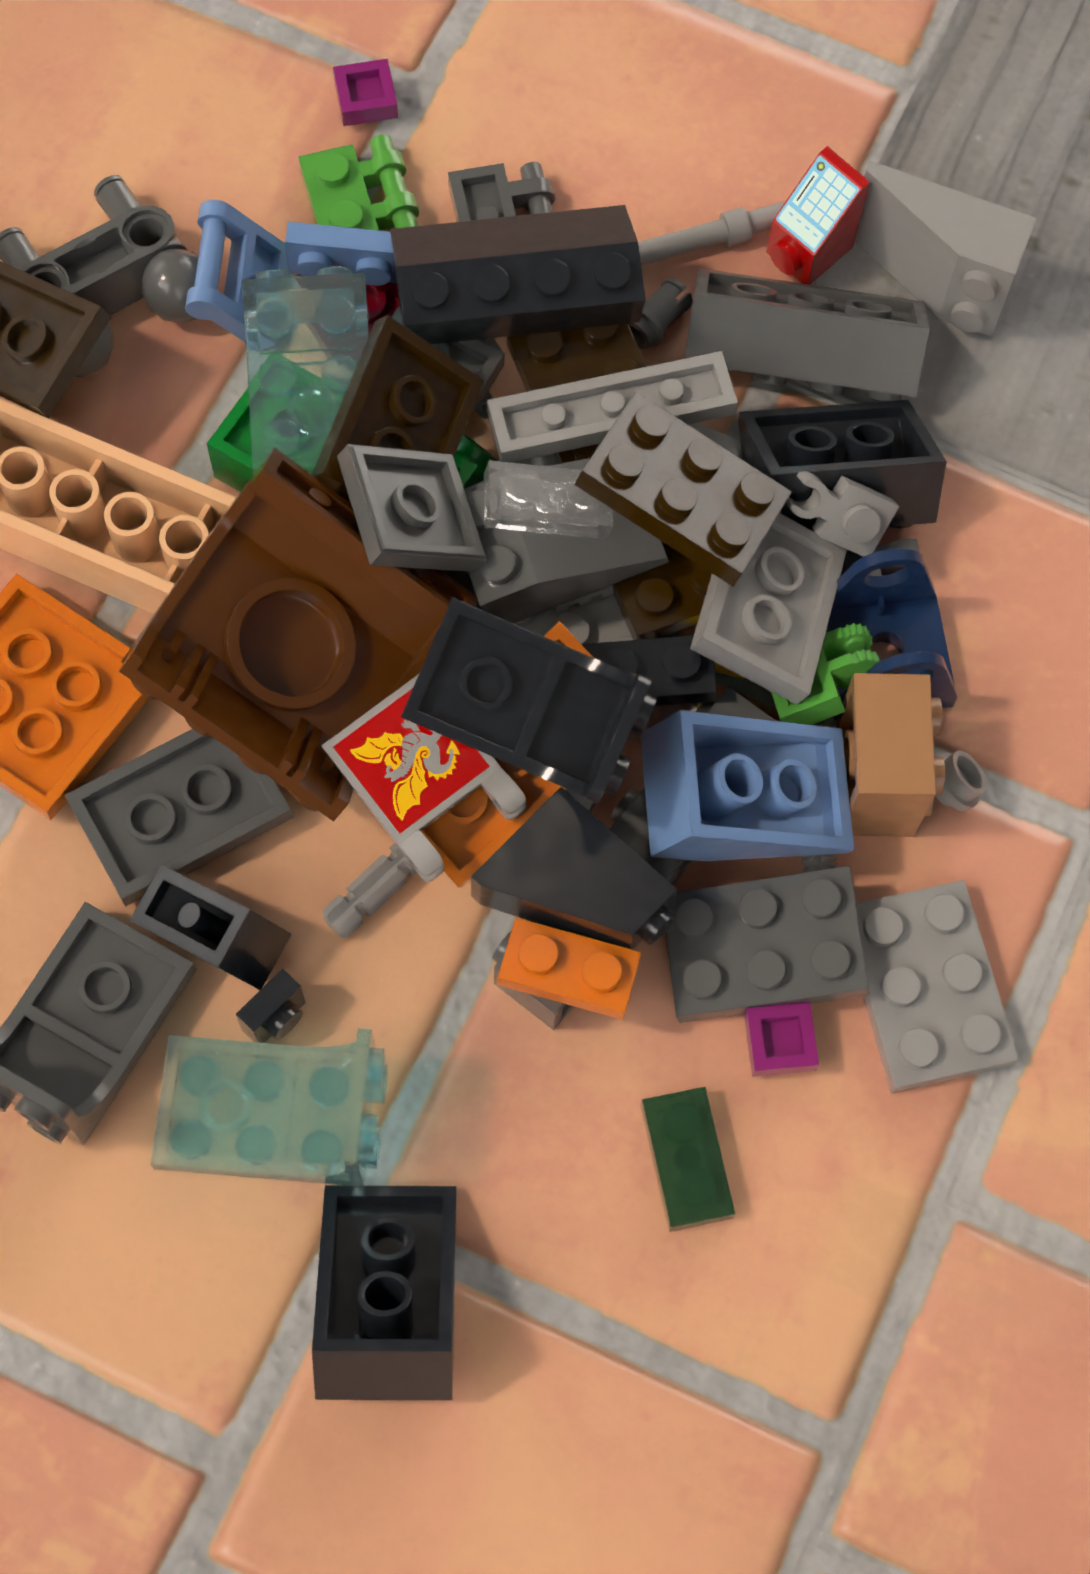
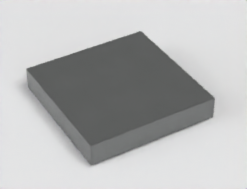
M347 444L337 456L370 565L476 572L487 561L452 454Z

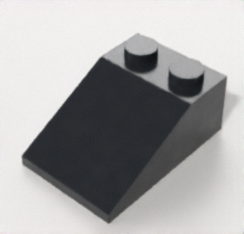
M325 1185L312 1340L315 1400H453L456 1186Z

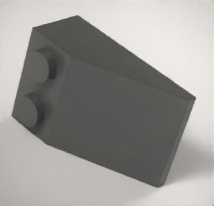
M590 458L500 474L464 489L487 559L476 572H469L479 605L483 611L511 623H516L668 563L669 560L661 540L574 485Z

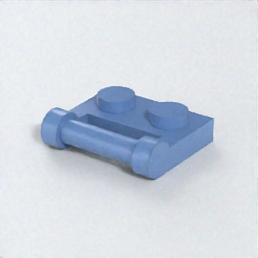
M220 200L204 201L200 205L197 221L202 229L195 283L194 287L188 289L185 310L194 318L213 321L260 352L277 346L285 288L284 281L286 280L287 273L285 243L230 204ZM226 236L231 240L225 290L224 294L218 291Z

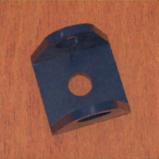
M899 548L878 551L859 559L837 580L838 586L826 633L839 627L845 628L846 625H852L853 623L858 625L861 623L862 626L867 627V630L869 629L873 644L876 642H887L895 646L900 653L878 662L866 673L930 675L931 697H939L942 708L953 707L957 700L955 683L935 587L922 554L915 550ZM887 566H907L905 569L890 575H868L874 570ZM837 687L843 703L848 689ZM838 715L833 716L834 720H837Z

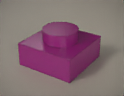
M388 58L333 67L334 82L343 126L398 118V106Z
M810 1002L746 1008L744 1019L752 1077L817 1070L819 1059Z

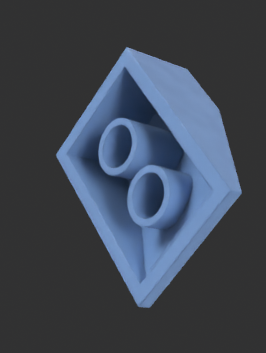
M680 710L641 734L650 857L720 861L847 854L854 851L842 729Z

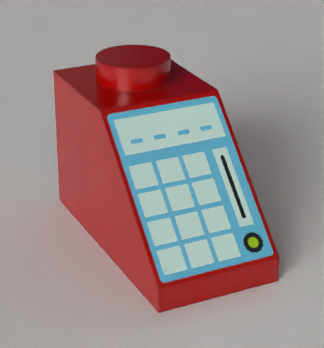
M828 146L819 152L772 220L766 250L774 265L786 275H793L801 283L809 285L853 248L870 184L868 179Z

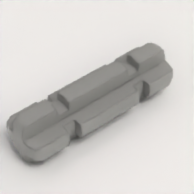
M396 843L389 848L392 852L388 857L382 854L346 888L348 893L345 897L338 895L324 908L322 914L325 922L339 936L343 938L349 937L363 923L361 919L365 913L371 916L406 883L405 878L408 873L412 876L417 873Z

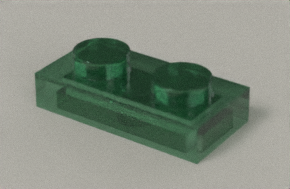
M706 1087L642 1099L640 1106L669 1232L733 1219L735 1210Z

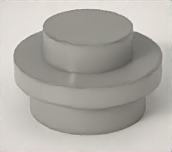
M956 751L953 754H940L939 757H943L945 764V784L942 795H935L936 798L945 806H952L959 811L965 812L978 804L979 796L987 788L982 769L969 754L963 751Z

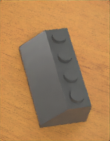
M699 268L685 358L722 351L728 372L729 370L752 373V378L758 382L781 385L786 383L787 378L810 381L809 386L821 392L842 393L844 387L867 390V396L876 400L896 401L901 400L902 395L917 397L930 326L924 301Z

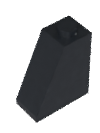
M562 787L471 876V896L480 905L534 923L631 950L642 940L652 945L663 935L676 917L670 910L673 908L677 889Z

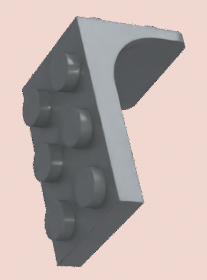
M84 902L9 1017L0 1027V1111L6 1112L12 1103L16 1106L14 1110L29 1120L27 1125L49 1140L61 1145L67 1135L80 1144L85 1145L196 972L195 964L91 904Z

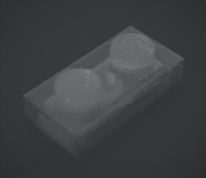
M489 460L484 472L485 527L607 539L613 528V510L574 485L582 470Z

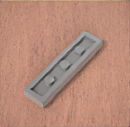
M722 351L487 400V413L501 464L600 444L635 392L640 393L688 425L736 415L738 401Z

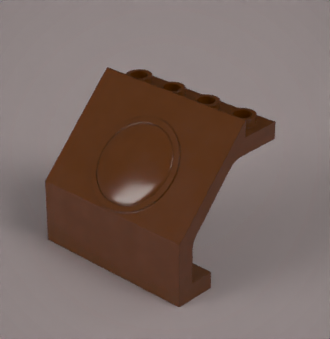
M274 447L219 519L121 661L123 665L119 672L129 678L133 686L141 694L148 698L162 701L182 715L188 725L197 733L206 737H213L235 752L242 763L250 770L258 774H266L288 789L300 805L312 811H319L334 822L348 806L353 793V787L329 758L321 745L420 673L452 597L476 607L478 599L476 595L442 570L370 565L351 503Z

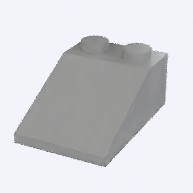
M869 161L864 177L870 181L855 242L916 299L924 301L925 307L938 319L950 322L962 331L978 332L992 337L1037 218Z

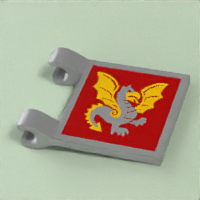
M417 675L321 746L397 844L422 880L430 882L441 875L445 868L442 857L422 834V830L481 786L506 820L515 819L526 810L527 806L525 794L492 756L401 718L418 678Z

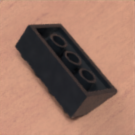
M625 205L390 229L401 324L431 345L639 323L646 301L638 240Z

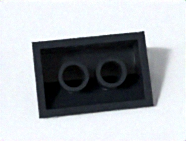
M909 400L739 412L738 426L743 461L792 491L789 498H792L794 501H806L813 492V488L804 485L797 477L799 472L805 471L814 474L831 491H833L842 475L891 497L899 505L888 527L902 529L914 524L936 523L947 461ZM786 504L783 505L779 512L780 514L814 532L812 527L818 517L812 519L801 518L795 515Z

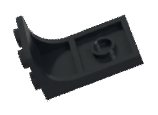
M452 597L401 718L599 803L604 791L614 796L616 795L630 763V758L621 755L630 731L642 734L652 714L657 697L647 693L652 681L648 677L634 674L597 660Z

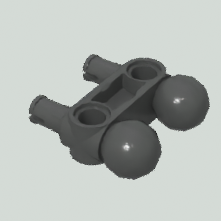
M119 175L104 178L94 189L96 201L110 221L41 257L20 228L11 227L0 233V259L3 263L101 306L109 316L144 298L151 311L165 321L184 323L197 319L186 312L185 303L188 289L194 287L198 255L193 251H188L179 239L171 215L164 209L156 206H142ZM109 322L75 377L80 378L95 374L108 363L114 343V333Z

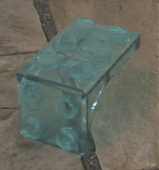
M342 266L322 268L317 271V275L293 277V274L286 270H266L258 273L256 279H242L253 473L257 471L274 447L310 474L314 471L369 337V305L365 273H353L352 269Z
M358 1028L356 1042L331 1047H306L168 1035L151 1166L155 1170L364 1187L366 1168L377 1169L379 1164L381 1129H378V1115L372 1114L373 1103H385L388 1078V1064H385V1048H376L372 1029Z

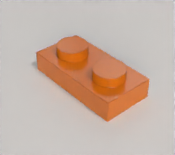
M515 917L497 977V985L623 1020L642 952Z

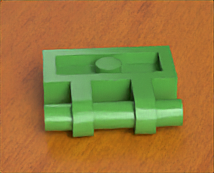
M381 134L371 139L370 147L373 157L371 160L358 162L353 144L298 156L301 175L316 224L378 231L393 227L418 226L416 218L419 216L420 211L414 194L407 191L403 176L406 174L407 169L401 152L394 149L389 135ZM383 186L386 199L383 202L371 204L367 189Z

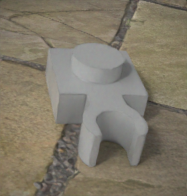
M805 471L799 472L797 477L804 485L813 488V492L809 499L803 502H797L788 497L785 504L791 511L805 519L818 517L812 529L820 538L863 557L872 554L897 512L899 505L891 497L842 475L833 491H831L814 474Z

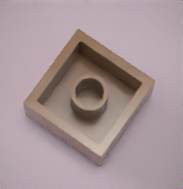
M854 673L843 701L846 712L838 714L836 720V728L842 729L853 836L914 837L924 816H931L935 795H942L944 790L943 757L934 756L933 735H939L941 731V699L939 697H931L930 675Z

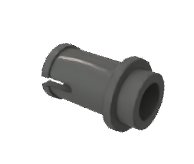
M667 278L661 284V287L645 301L639 323L628 324L639 349H647L649 346L656 347L664 339V331L684 311H687L692 306L693 299L690 292L686 293L679 301L675 299L686 289V286L674 278Z

